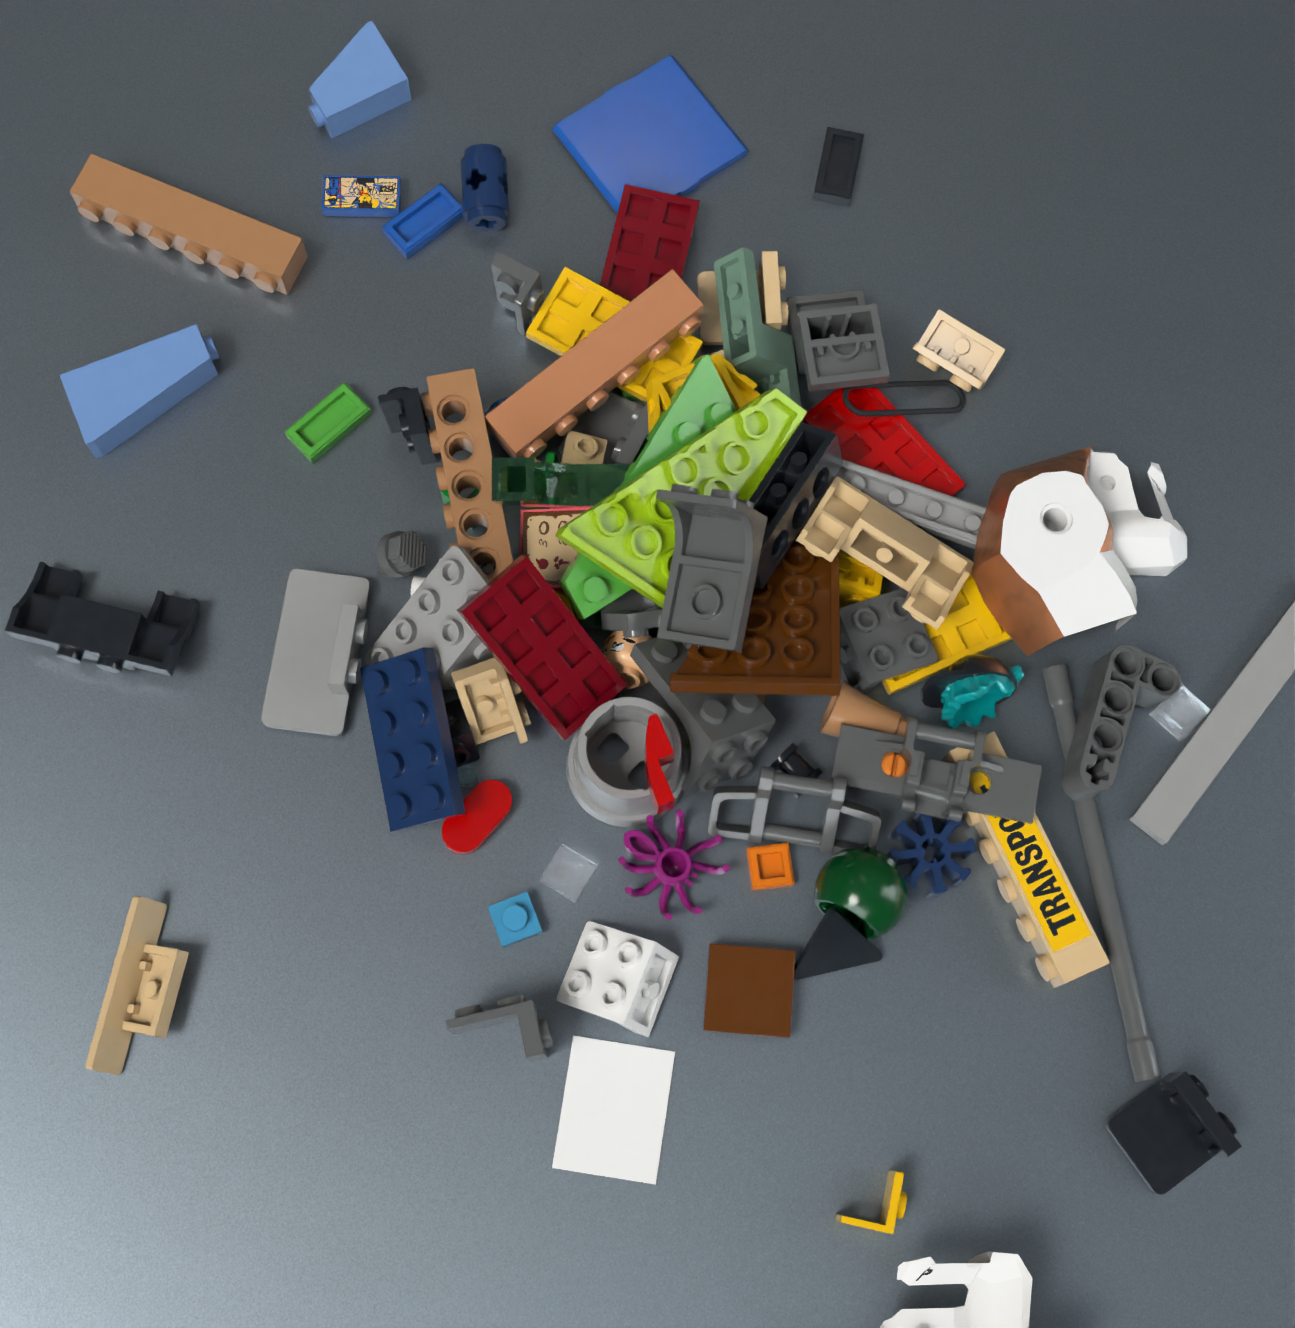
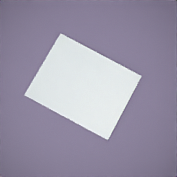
M573 1035L552 1168L656 1185L675 1052Z

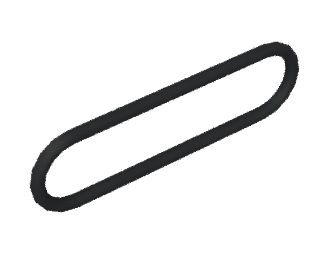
M947 380L893 381L846 387L842 393L846 408L852 413L864 417L956 413L964 408L966 402L962 389ZM948 386L958 394L960 402L956 407L864 411L855 408L850 403L848 394L852 389Z

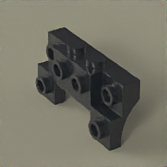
M39 562L26 593L12 608L5 631L12 638L53 647L57 651L56 656L66 661L81 663L82 658L97 661L96 666L110 672L121 673L122 668L136 671L139 668L173 676L183 642H189L201 605L197 599L191 598V600L166 595L164 591L158 590L147 618H145L142 613L77 598L76 596L83 578L80 571L63 570L48 566L44 562Z

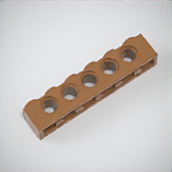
M475 368L426 376L429 391L421 393L425 416H434L436 426L435 429L428 430L432 453H441L443 466L435 467L440 491L448 490L450 504L442 506L447 529L455 528L458 542L450 543V547L462 546L477 565L489 563L495 566V570L486 576L491 581L513 562ZM452 414L465 416L463 420L457 423L446 421V418ZM461 450L472 453L466 460L460 461L453 458V455ZM469 487L480 491L473 498L467 499L460 496V493ZM475 525H482L488 529L484 535L479 537H472L467 534L468 529Z

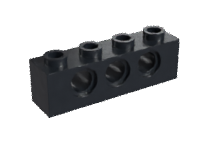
M801 422L749 499L750 502L754 503V510L767 516L754 586L761 589L764 588L843 466L838 435L836 433Z

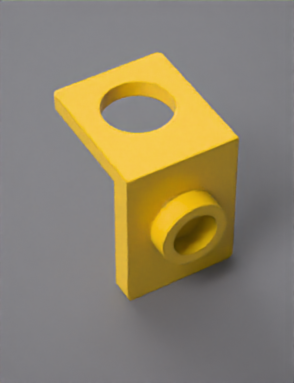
M888 1171L879 1224L836 1214L835 1221L893 1234L896 1218L902 1220L906 1209L907 1193L901 1191L904 1173Z

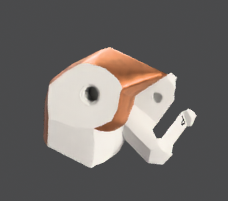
M1091 446L1007 471L1000 475L991 491L977 534L973 558L974 565L971 574L991 614L1027 656L1062 637L1119 619L1116 625L1117 631L1137 614L1136 587L1130 575L1167 576L1187 559V536L1182 526L1173 519L1164 497L1167 486L1159 464L1150 462L1151 466L1147 473L1162 513L1160 519L1144 517L1139 511L1128 467L1118 459L1117 455L1107 451L1093 452Z

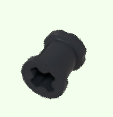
M794 743L784 750L769 766L774 768V772L817 779L823 773L820 768L814 769L797 753L798 747ZM793 792V795L796 798H799L802 795L801 793Z

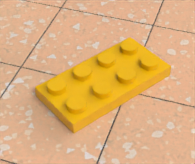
M564 267L527 329L526 338L562 356L630 303V301ZM693 335L687 338L679 336L669 344L671 346L670 350L660 360L654 363L649 360L639 368V375L631 383L624 387L619 384L616 387L646 402V385L650 380L693 363L702 348L703 341Z
M971 572L940 627L935 629L931 625L923 623L938 656V661L933 665L882 681V684L888 695H893L947 670L951 664L964 656L982 654L1013 640L999 625L985 605Z

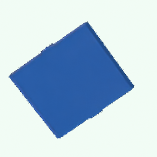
M672 55L665 57L626 82L619 83L604 92L603 96L556 123L552 128L616 213H618L625 184L684 197L698 188L701 183L740 160L749 152L748 148Z

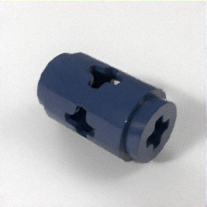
M472 145L465 150L464 157L461 159L463 216L467 220V225L472 230L479 232L497 231L505 227L506 219L509 217L506 158L502 155V150L495 145Z

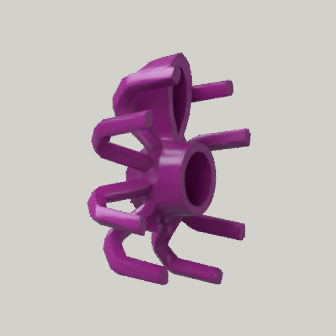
M680 809L675 812L677 828L675 847H671L660 832L652 815L646 817L647 827L664 851H660L654 842L641 831L631 830L624 833L623 840L627 852L635 860L652 861L654 865H635L627 862L623 856L618 859L622 868L630 872L656 874L642 888L632 889L626 886L625 892L630 896H645L661 882L664 883L659 898V909L662 917L666 920L672 919L667 906L672 886L675 887L682 904L689 912L695 915L702 913V908L696 907L690 901L682 884L684 882L691 887L693 883L688 878H698V874L691 871L692 869L718 875L726 873L730 869L727 864L715 866L690 860L698 852L720 844L722 836L716 834L712 838L699 842L684 851L683 846L686 832L684 812Z

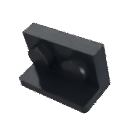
M396 387L389 390L387 394L379 395V405L391 433L402 432L403 437L407 440L409 452H417L422 465L436 463L437 457L436 454L432 453L428 432L431 429L429 417L425 416L423 401L418 387L412 389Z

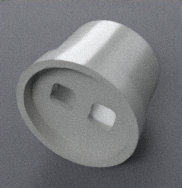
M622 697L602 704L589 715L584 724L575 733L570 744L566 759V774L571 792L579 805L587 813L606 824L618 827H639L647 825L646 817L648 815L654 816V820L657 821L672 810L670 809L657 815L649 788L646 791L642 788L637 789L628 780V775L637 765L645 762L646 730L649 716L653 714H658L674 751L673 762L661 767L675 798L674 807L683 796L684 790L681 788V785L690 769L685 741L670 715L651 701L636 697ZM611 734H617L629 746L628 751L616 763H609L597 751L599 745Z

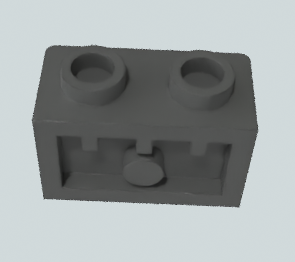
M498 251L491 263L496 295L504 307L515 312L518 333L526 336L527 329L544 303L541 274Z

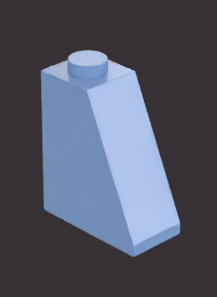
M373 21L366 23L309 87L313 104L308 106V109L317 127L324 126L333 139L412 100L408 78Z

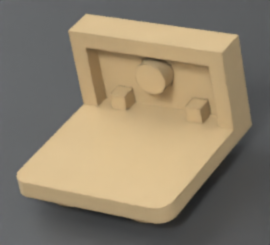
M762 251L759 269L756 270L762 323L781 330V326H787L788 303L781 302L780 290H785L786 286L785 266H778L777 251ZM703 271L697 276L698 299L704 304L700 320L701 325L699 326L700 340L703 341L704 345H723L715 271Z

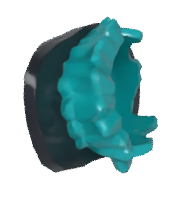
M982 654L964 656L951 664L946 672L936 674L925 682L920 692L921 701L930 708H942L940 719L943 721L947 720L950 729H954L964 723L972 728L978 727L983 716L995 719L996 704L1007 700L1014 694L1017 685L1024 677V673L1021 671L1022 666L1018 664L1008 668L999 659Z

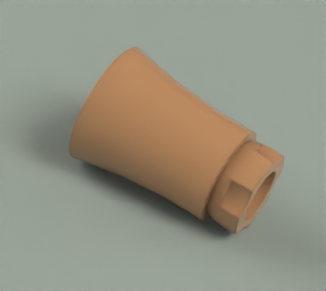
M841 680L840 696L831 697L821 720L819 733L839 738L840 728L843 724L904 737L908 718L902 717L900 712L875 701L844 680Z

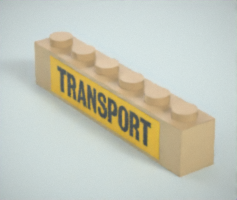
M995 731L985 735L983 753L1008 758ZM957 747L950 750L942 761L956 764L958 760H968V754L971 750ZM980 772L970 773L968 789L975 794L986 793L989 789L988 778ZM970 811L963 812V817L969 826L974 825L981 838L978 845L983 858L988 864L993 863L1000 877L997 880V885L1002 897L1007 903L1012 902L1019 916L1016 919V924L1020 934L1026 942L1031 941L1038 955L1035 958V962L1043 979L1051 981L1053 988L1109 964L1110 962L1036 813H1034L1033 823L1027 824Z

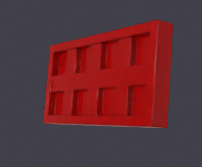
M837 388L810 409L803 418L804 423L838 435L843 460L953 497L962 492L966 486L964 481L903 415L858 416L846 408L842 398L844 388ZM878 388L852 389L848 394L850 403L859 410H897Z

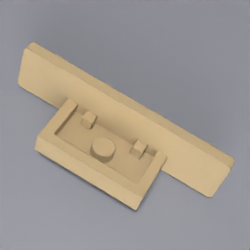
M133 896L93 1040L90 1045L85 1065L86 1069L120 1075L133 1032L166 1039L189 952L157 946L167 910V905L142 896Z

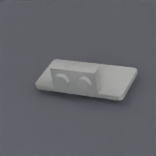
M462 546L450 547L366 653L365 663L367 666L423 647L434 648L442 690H456L451 676L452 672L483 662L493 656L457 612V609L490 582Z
M293 569L289 573L261 714V721L266 727L328 736H340L343 734L352 686L358 683L361 672V659H358L360 644H365L368 634V620L365 619L370 584L366 578L304 569Z

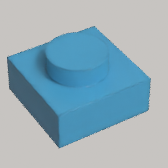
M528 892L488 906L502 948L543 933Z

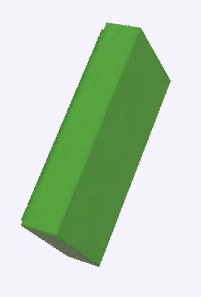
M343 382L284 432L286 437L313 464L372 415V411Z

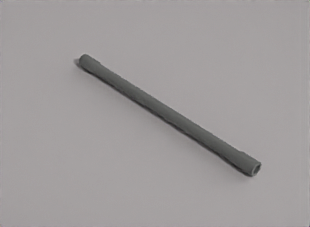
M1059 664L1044 668L1042 672L1049 703L1054 711L1066 763L1077 718L1067 665ZM1095 796L1085 801L1074 800L1127 1035V1049L1134 1081L1161 1078L1153 1041L1148 1033Z

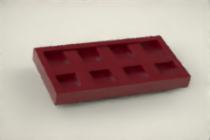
M625 184L600 286L631 302L672 269L682 279L700 200Z
M520 555L457 609V612L554 732L564 741L584 724L596 708L610 701L627 686L612 664L525 555Z

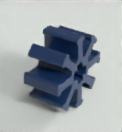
M917 813L912 818V822L916 823L917 833L906 826L907 822L903 820L889 835L890 840L895 839L908 850L897 851L893 848L886 855L897 865H911L912 870L904 877L908 893L917 887L916 881L921 874H925L928 891L925 897L927 899L938 898L948 890L947 886H944L942 875L952 881V886L957 887L971 873L970 868H963L951 858H968L976 851L973 838H969L966 842L949 844L947 838L962 824V820L955 822L945 819L941 823L942 828L940 831L934 833L932 817ZM928 846L936 850L933 854L934 859L930 862L923 858L926 853L925 849Z

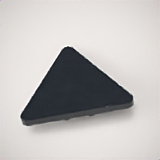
M830 908L825 913L794 965V980L877 962L882 959L883 955L881 950L837 908Z

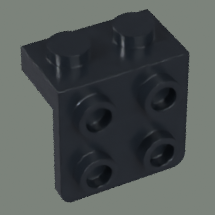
M1186 1071L1169 1073L1106 1122V1128L1150 1190L1159 1195L1167 1193L1211 1158L1229 1157L1242 1147L1234 1136L1237 1131L1233 1123L1225 1114L1215 1111L1206 1099L1209 1093L1204 1084L1195 1075H1189Z

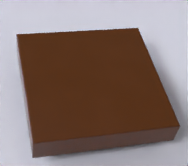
M710 943L703 1031L789 1039L791 1033L795 950Z

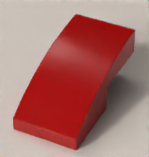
M656 713L649 716L644 755L647 784L658 815L673 809L675 798L661 768L673 762L674 751Z

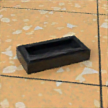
M827 127L812 199L850 206L864 134Z

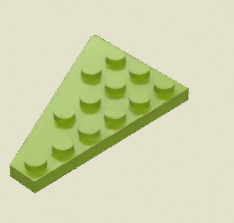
M777 388L768 390L559 528L555 537L663 608L674 552L675 526L669 507L656 499L657 490L671 491L672 484H679L698 489L697 494L711 496L712 489H720L738 494L737 499L749 501L802 422L807 411Z

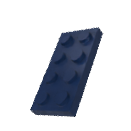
M423 647L360 668L390 832L402 831L466 814L434 648Z

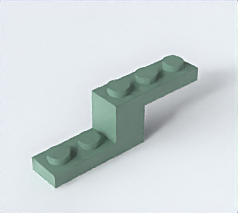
M742 247L714 262L725 359L734 366L738 373L757 381L759 394L777 388L801 406L792 335L762 323L754 253Z

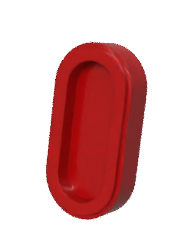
M485 780L476 785L463 800L466 814L447 818L444 821L442 838L449 850L460 855L475 852L509 815L513 805L511 792L504 783L498 780Z

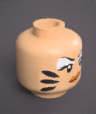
M617 630L607 637L604 656L626 682L627 686L625 689L640 687L648 683L649 679L630 657V654L635 644L653 639V637L648 635L624 638L623 631Z

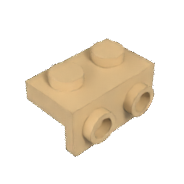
M940 309L935 314L919 342H916L912 348L919 353L916 359L917 362L934 372L937 371L939 366L953 374L949 381L968 393L972 387L981 391L1006 352V349Z
M495 657L451 673L476 745L514 731L520 744L528 742L524 727L530 725L531 722L524 702L516 703L514 695L521 693V690Z

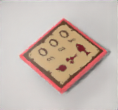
M591 507L521 510L519 556H527L552 589H562L559 581L567 567L577 558V551L555 537L559 528Z

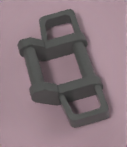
M761 766L757 786H718L714 789L708 833L711 836L717 834L725 838L744 839L756 843H761V840L764 839L818 847V852L831 854L848 848L863 851L864 848L868 847L876 850L881 819L880 813L876 809L844 800L847 785L846 778L833 777L832 781L777 773L774 772L772 767ZM772 789L827 797L821 831L765 823ZM726 799H754L750 826L718 822L717 816L720 803ZM840 812L871 823L866 843L858 844L835 839Z

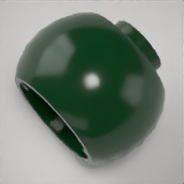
M868 847L864 848L863 851L848 848L839 851L828 859L819 870L815 880L814 900L822 914L825 915L830 908H837L867 938L875 939L888 933L902 918L907 905L908 889L904 877L896 870L897 864L886 854Z

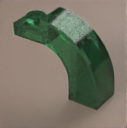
M535 457L492 458V501L504 505L536 508L592 507L612 494L616 487L623 483L629 465L559 464L542 462Z

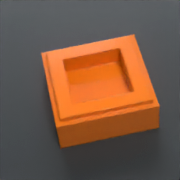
M789 843L746 848L752 891L794 886Z

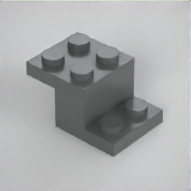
M863 289L787 297L790 335L793 338L797 375L806 374L809 392L888 383L890 372L877 303L866 304Z

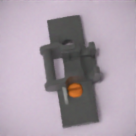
M909 716L904 737L842 724L830 781H832L833 777L846 778V786L892 795V797L900 799L899 810L955 822L961 821L963 812L970 811L1032 824L1042 765L983 753L985 731L976 730L975 733L921 723L918 722V717ZM916 738L971 751L968 754V760H958L954 764L927 759L924 757L925 753L914 750L913 746ZM980 772L988 778L989 789L986 793L975 794L968 789L970 773Z

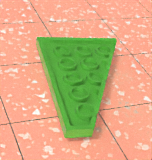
M709 354L694 360L693 363L695 365L683 385L676 389L671 398L670 406L662 412L646 438L648 442L637 460L631 463L625 473L623 483L616 487L615 491L736 412V408ZM578 551L577 558L567 567L559 581L578 619L589 617L633 589Z

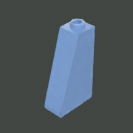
M197 324L59 376L84 442L94 457L98 459L107 455L216 377L218 372L213 360L220 357L211 336L203 338Z

